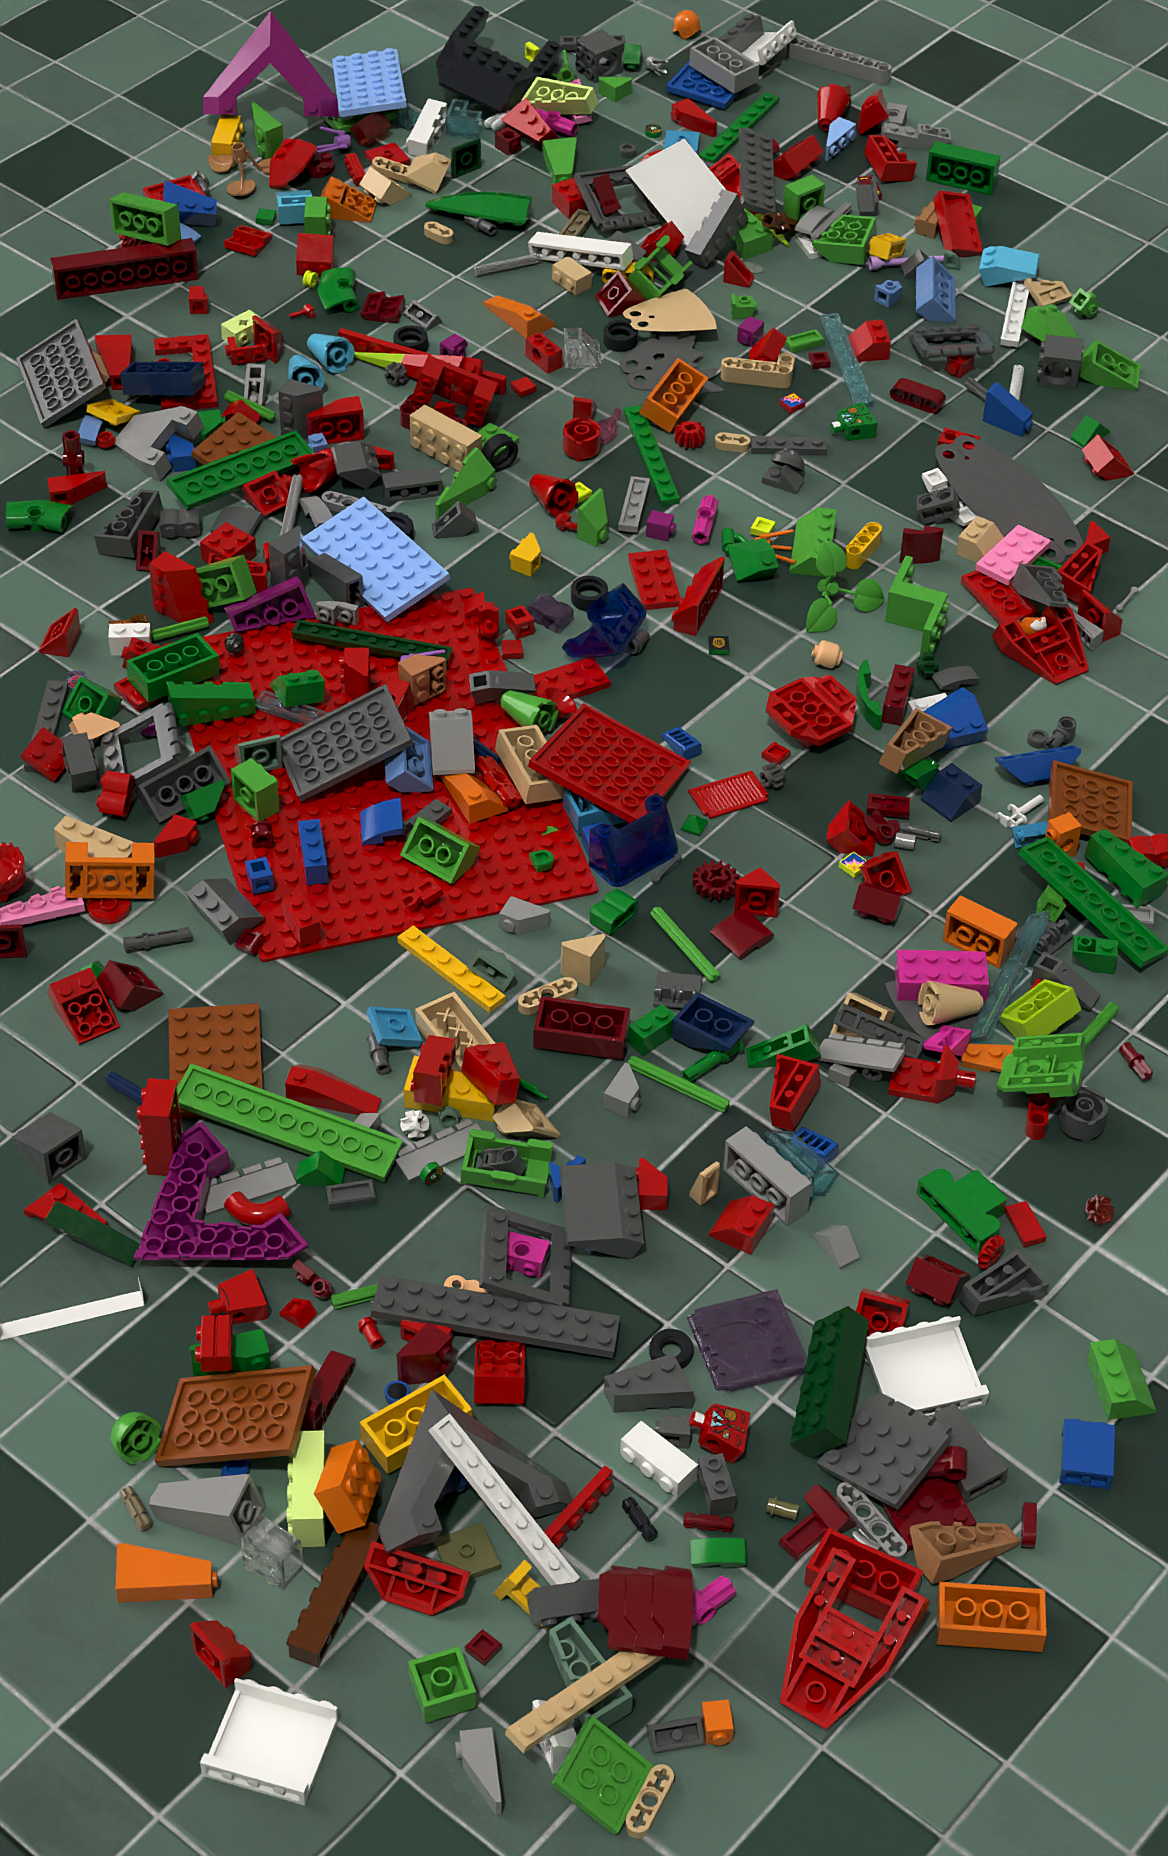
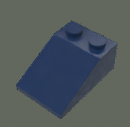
M697 992L673 1018L672 1038L689 1047L731 1051L753 1026L754 1020Z

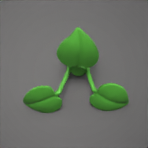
M828 540L821 541L816 557L818 572L826 576L817 585L819 593L825 599L819 598L812 603L806 620L807 632H824L830 630L835 625L837 611L831 607L832 601L829 596H833L837 592L856 595L854 606L863 612H870L879 608L884 601L882 589L879 583L873 579L867 578L860 581L857 585V592L839 588L838 583L831 580L836 576V572H841L845 569L847 558L840 546Z

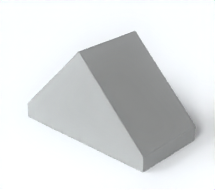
M832 1224L812 1235L813 1239L839 1270L859 1260L860 1257L848 1226Z

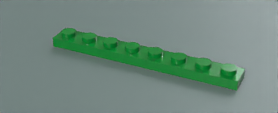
M766 92L762 94L699 154L701 160L705 159L708 162L717 163L739 142L738 132L740 127L752 129L779 103V97Z
M642 405L624 407L623 414L661 507L680 504L679 494L648 419L639 413Z

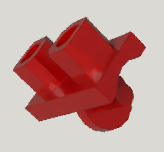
M484 602L483 607H479L478 611L479 638H499V607H495L494 602Z

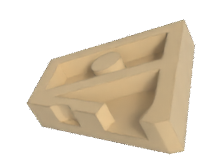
M1027 278L1024 281L1026 288L1039 306L1047 304L1057 305L1070 300L1072 296L1062 281L1051 282L1049 280H1041L1040 282H1035L1031 278Z

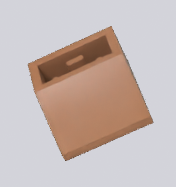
M415 654L398 662L399 679L411 684L414 706L447 690L446 659L444 657Z

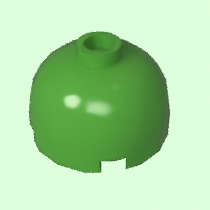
M128 1412L117 1419L111 1428V1446L115 1453L127 1463L136 1464L134 1462L140 1459L144 1462L156 1453L161 1441L159 1430L162 1431V1428L156 1419L143 1412Z

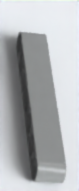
M795 37L787 44L786 55L791 59L879 85L890 83L892 67L888 63L800 37Z

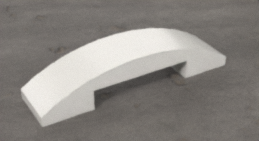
M938 468L922 473V479L929 492L948 487L947 478ZM960 501V515L949 518L957 524L965 526L970 524L976 515Z

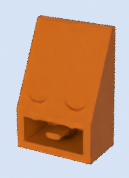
M332 176L320 196L327 197V204L331 205L330 219L370 223L377 203L372 197L361 193L356 188L350 187Z

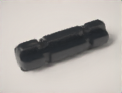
M633 1497L624 1499L622 1508L626 1514H630L628 1517L638 1531L642 1532L641 1535L645 1541L650 1542L656 1539L658 1531L652 1524L650 1525L651 1521L641 1507L637 1506V1501Z

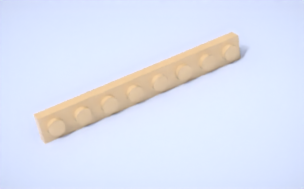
M620 1651L509 1726L505 1735L524 1754L664 1657Z

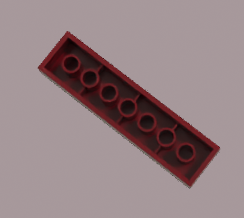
M193 238L180 239L169 246L152 243L50 258L57 300L199 280L197 253Z

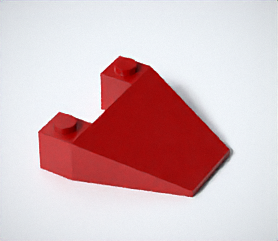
M1069 605L1067 608L1047 606L1040 616L1042 618L1046 617L1047 629L1027 636L1016 618L999 624L992 635L1002 653L1054 685L1089 671L1075 615Z

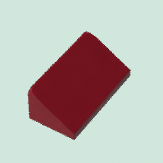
M815 1484L804 1495L806 1502L829 1528L842 1532L856 1526V1522L826 1488Z

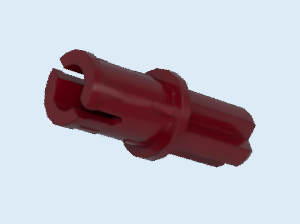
M1130 1042L1122 1044L1119 1052L1128 1061L1129 1068L1134 1069L1142 1080L1151 1079L1153 1071L1144 1061V1056L1139 1054Z

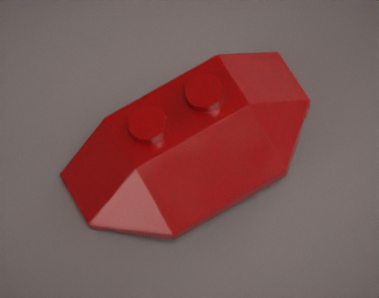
M300 139L284 140L270 160V188L286 187L289 181L295 179L305 169L318 150L317 147L311 142Z
M371 1541L364 1565L365 1570L369 1573L383 1600L431 1616L464 1597L471 1573L453 1564L406 1549L386 1553L383 1544Z

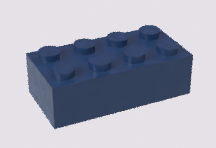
M132 362L120 373L123 395H130V397H139L141 395H147L148 397H157L158 395H165V397H174L176 395L192 397L206 383L203 362Z

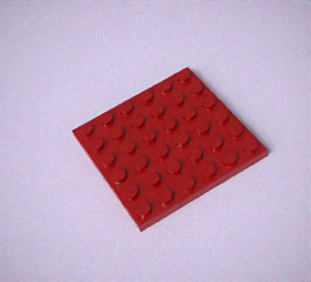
M583 703L529 760L527 767L566 787L573 793L584 797L591 803L604 808L609 813L622 818L629 824L639 827L688 770L691 761Z

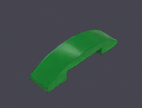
M863 660L858 671L856 701L867 723L875 730H880L882 713L878 701L870 702L867 688H870L871 671L868 660Z

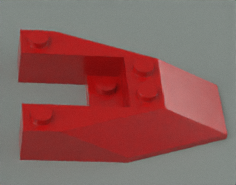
M835 1547L832 1548L795 1617L780 1698L781 1704L826 1730L890 1670L918 1627L930 1604V1601L925 1597L902 1586L878 1633L837 1611L861 1563Z

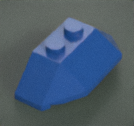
M1070 745L995 757V762L1016 779L1024 782L1026 785L1035 784L1036 780L1044 779V781H1050L1052 761L1055 760L1072 765L1081 754V748Z

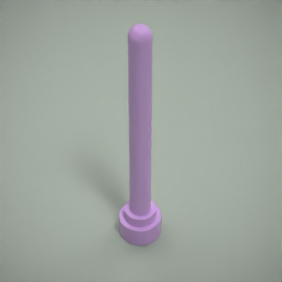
M944 255L934 256L940 263H943ZM870 256L868 267L870 271H874L882 266L902 265L909 258L886 260L877 256Z

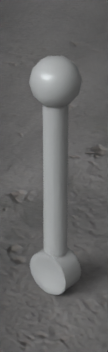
M1131 587L1129 595L1121 604L1116 606V611H1123V606L1133 595L1138 594L1139 589L1137 587Z

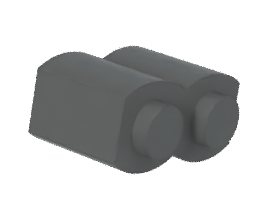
M164 509L160 511L161 537L199 536V509Z

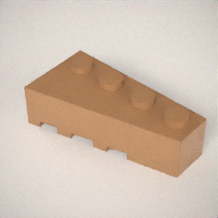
M915 708L887 744L878 764L884 766L888 771H893L897 774L942 748L952 727Z

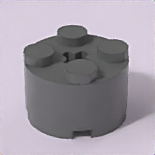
M1082 1087L1075 1096L1063 1097L1058 1118L1059 1129L1070 1137L1080 1139L1082 1142H1090L1093 1138L1099 1136L1104 1129L1108 1112V1104L1105 1102L1104 1095L1096 1089Z

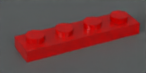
M604 1465L544 1531L555 1547H560L564 1543L567 1534L580 1525L582 1517L587 1512L590 1513L595 1509L603 1494L607 1495L614 1485L612 1482V1469Z

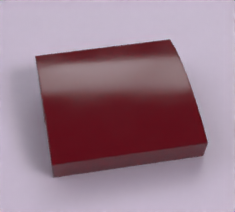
M385 291L369 293L363 306L361 317L376 322H399L406 302L404 295L387 297Z
M924 526L923 530L904 528L899 563L903 562L905 556L913 557V564L939 561L944 528Z
M745 908L731 914L710 931L711 935L740 961L755 947L759 950L774 936L773 932Z

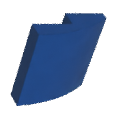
M401 798L377 803L360 812L362 846L384 843L383 837L404 834Z

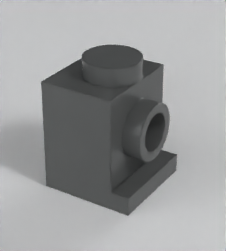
M687 1413L686 1417L661 1415V1421H656L655 1432L676 1448L689 1449L691 1428L689 1419L691 1414Z

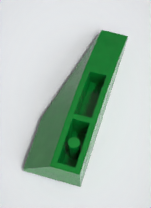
M466 192L429 200L425 207L430 208L432 211L443 210L448 213L495 220V223L499 224L512 222V225L522 226L530 218L532 196L502 192Z

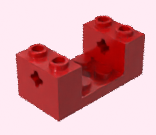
M428 355L411 400L429 406L434 393L468 407L464 420L480 428L498 383ZM453 383H459L461 387H456Z

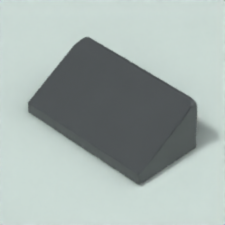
M415 300L403 312L406 317L427 331L442 323L438 315Z
M701 1716L646 1725L652 1753L705 1744Z

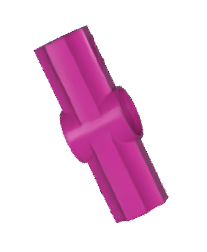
M536 108L554 133L559 132L570 137L576 135L578 130L576 122L561 117L558 111L546 112Z
M714 495L703 497L700 508L697 510V519L692 533V540L696 544L703 545L705 542H708L710 533L713 530L714 518L719 500Z
M721 1575L701 1591L698 1589L693 1590L692 1627L697 1623L703 1625L714 1616L716 1609L736 1595V1590L727 1577Z

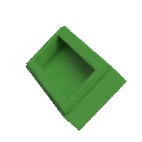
M815 329L787 337L785 345L791 353L824 345L825 339Z

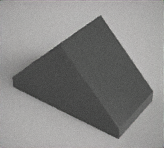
M920 249L900 266L905 279L916 278V267L929 259Z

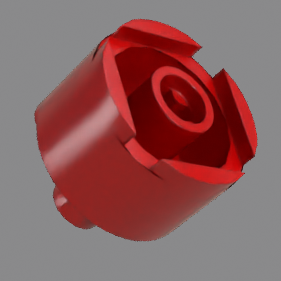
M574 418L567 421L563 429V451L577 462H582L585 459L598 455L600 453L601 436L599 424L592 419L582 421V418Z

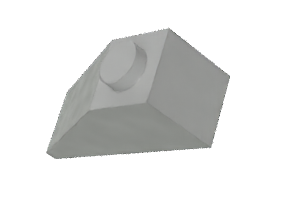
M247 364L244 397L264 406L268 373L266 365Z
M492 1727L460 1731V1742H455L456 1759L462 1758L463 1770L495 1815H502V1801Z

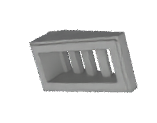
M1073 612L1081 641L1093 652L1101 646L1104 630Z

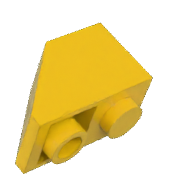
M531 532L526 538L521 540L520 544L511 551L509 556L511 569L530 577L541 566V550L534 533Z

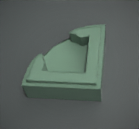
M945 249L943 266L960 270L961 262L959 257L954 252Z

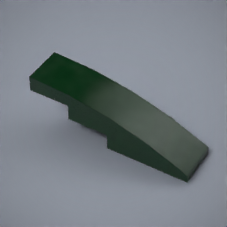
M56 1201L44 1220L46 1225L66 1233L69 1238L89 1246L94 1252L133 1268L137 1261L133 1257L136 1250L139 1249L140 1244L65 1204Z

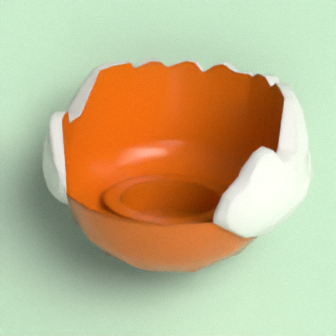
M1025 617L1022 622L1017 620L1027 636L1047 629L1046 617Z

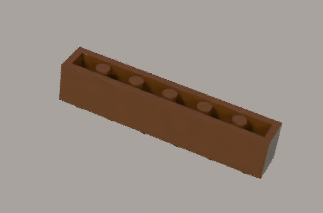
M366 1521L365 1526L344 1532V1540L340 1546L337 1545L335 1547L330 1566H326L322 1572L319 1587H315L311 1592L310 1604L307 1609L301 1611L296 1630H292L287 1638L286 1645L289 1646L290 1658L319 1668L368 1574L364 1565L371 1541L382 1543L378 1532V1524Z

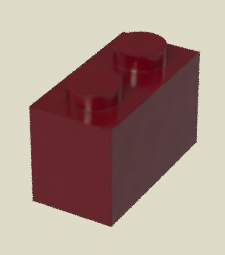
M861 882L858 886L852 909L858 910L857 914L866 917H870V914L878 916L879 921L890 923L898 918L904 894Z

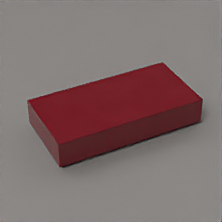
M814 1511L779 1539L778 1545L798 1561L820 1543L829 1527Z

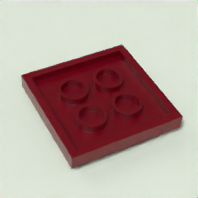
M945 1476L923 1477L898 1510L879 1500L893 1528L906 1542L907 1552L914 1550L910 1534V1528L913 1525L930 1521H939L943 1526H952L953 1522H962L963 1526L975 1527L977 1524L955 1482Z

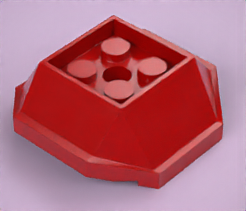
M826 675L822 678L802 677L770 692L766 704V713L804 748L812 745L820 746L852 730L857 698L832 675Z

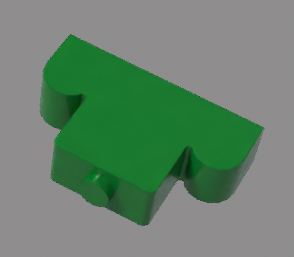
M945 1169L933 1170L918 1180L916 1194L977 1255H979L981 1249L990 1238L999 1234L1000 1222L997 1218L1004 1214L1007 1198L979 1170L972 1171L956 1182H953V1175Z

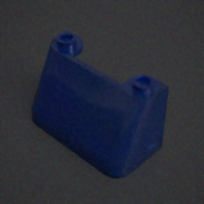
M622 583L590 604L587 609V616L593 625L574 639L570 638L565 641L561 648L572 658L618 656L624 652L646 618V609L629 588Z
M658 793L651 795L645 800V809L649 813L619 830L606 823L590 829L589 866L609 885L613 887L625 886L674 858V855L678 853V843L667 804Z

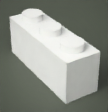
M642 1421L621 1439L620 1454L627 1462L633 1463L640 1468L646 1477H651L658 1482L664 1491L678 1497L697 1479L698 1464Z

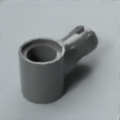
M1070 716L1061 717L1058 720L1057 728L1053 731V735L1045 741V748L1053 749L1058 748L1062 743H1071L1075 736L1076 720Z

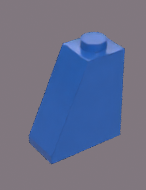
M995 382L986 393L983 422L1023 437L1027 431L1029 432L1032 429L1033 413L1003 386Z

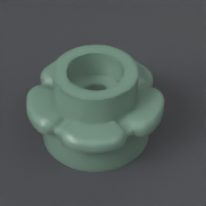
M451 1106L445 1107L438 1112L439 1121L446 1128L454 1127L461 1116L459 1110Z

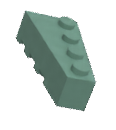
M572 1617L549 1630V1647L566 1688L606 1661ZM625 1685L621 1686L579 1715L581 1725L583 1726L587 1717L593 1715L606 1727L610 1726L632 1712L633 1695Z

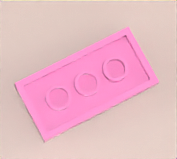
M1017 525L976 563L975 570L1009 586L1013 582L1018 565H1031L1050 547L1051 540Z

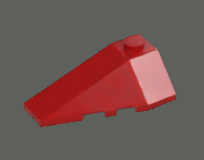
M882 89L866 97L863 102L857 123L859 134L864 133L889 117Z
M302 1064L294 1065L291 1067L285 1082L286 1098L309 1106L360 1115L361 1113H377L381 1104V1098L322 1068Z

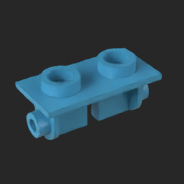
M1048 821L1012 827L1015 848L1024 847L1045 838Z

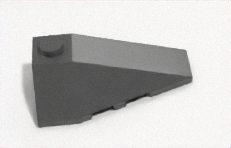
M1029 564L1018 565L1012 582L1018 594L1048 606L1068 607L1067 596L1063 592L1064 585L1061 584L1062 577L1054 567Z

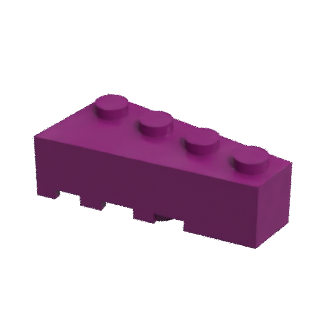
M297 576L224 608L235 632L316 617L302 582Z

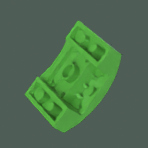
M1070 1033L1016 1037L1013 1053L1003 1059L1001 1074L996 1084L997 1089L1003 1090V1092L1024 1091L1026 1094L1044 1093L1050 1095V1097L1075 1096L1080 1089L1084 1072L1086 1045L1084 1034Z

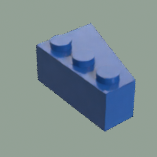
M166 180L164 181L163 201L178 205L180 223L215 227L216 199Z

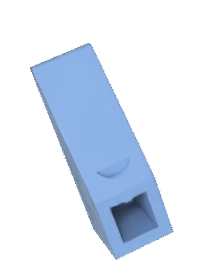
M838 117L830 124L826 146V161L855 139V123Z

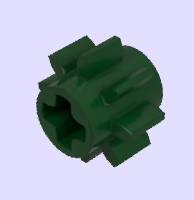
M923 652L921 658H917V673H922L923 678H932L934 672L939 671L938 657H934L932 652Z

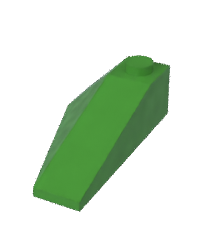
M475 447L462 462L464 467L460 473L456 471L451 487L446 486L435 503V519L441 517L458 501L466 506L485 496L495 487V469L479 448Z

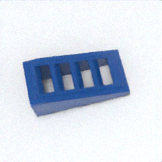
M677 727L662 733L661 737L676 754L687 760L701 755V743L682 728Z
M803 1126L787 1139V1143L821 1167H824L838 1154V1143ZM802 1135L805 1136L801 1141L798 1140Z

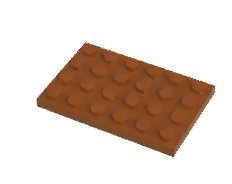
M259 1003L168 1009L170 1080H177V1087L192 1063L263 1089ZM180 1108L181 1118L204 1117Z
M313 1365L180 1378L154 1460L159 1467L294 1455L316 1374Z

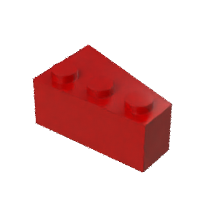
M869 135L864 154L880 180L884 182L912 181L917 163L908 160L905 152L901 154L897 150V146L885 135Z
M1087 540L1057 571L1062 577L1063 592L1067 598L1077 604L1080 601L1081 590L1085 589L1089 593L1091 591L1103 551Z
M505 1042L487 1045L477 1044L473 1047H466L461 1072L495 1105L516 1102L520 1077Z
M777 1054L774 1084L772 1085L769 1105L772 1126L793 1131L821 1085L819 1065Z

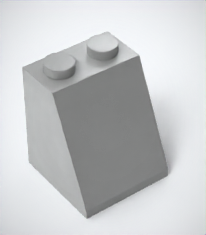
M458 708L455 711L437 709L434 712H429L430 752L433 775L475 773L471 710Z

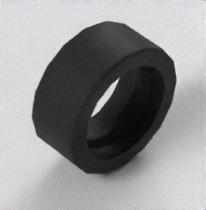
M611 321L603 329L604 345L618 352L631 350L637 344L638 330L634 329L629 321ZM624 334L627 337H615L613 335Z
M403 326L394 332L393 343L426 352L428 348V335L419 326ZM411 339L418 341V342H415V343H406V342H403V341H405V340H411Z
M496 434L486 441L481 452L495 471H503L516 460L518 446L508 435ZM506 446V449L503 452V454L498 458L493 459L495 453L501 447Z
M596 576L579 577L571 585V602L576 608L583 611L599 610L608 602V585L603 579ZM592 590L599 594L596 596H584L580 592Z

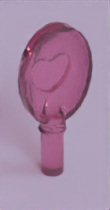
M616 408L608 419L597 422L601 432L600 443H607L616 436V421L622 413L620 409Z

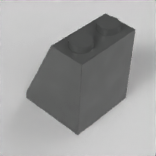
M51 1112L38 1118L34 1123L12 1136L15 1152L48 1184L86 1160L82 1129Z

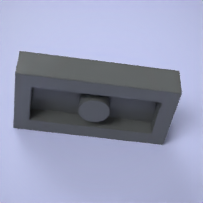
M872 176L870 184L856 186L859 216H877L879 198L876 176Z

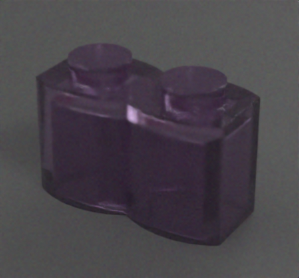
M541 593L527 606V611L534 618L535 623L544 625L555 633H560L573 621L574 610L571 606L563 602H557L553 596Z

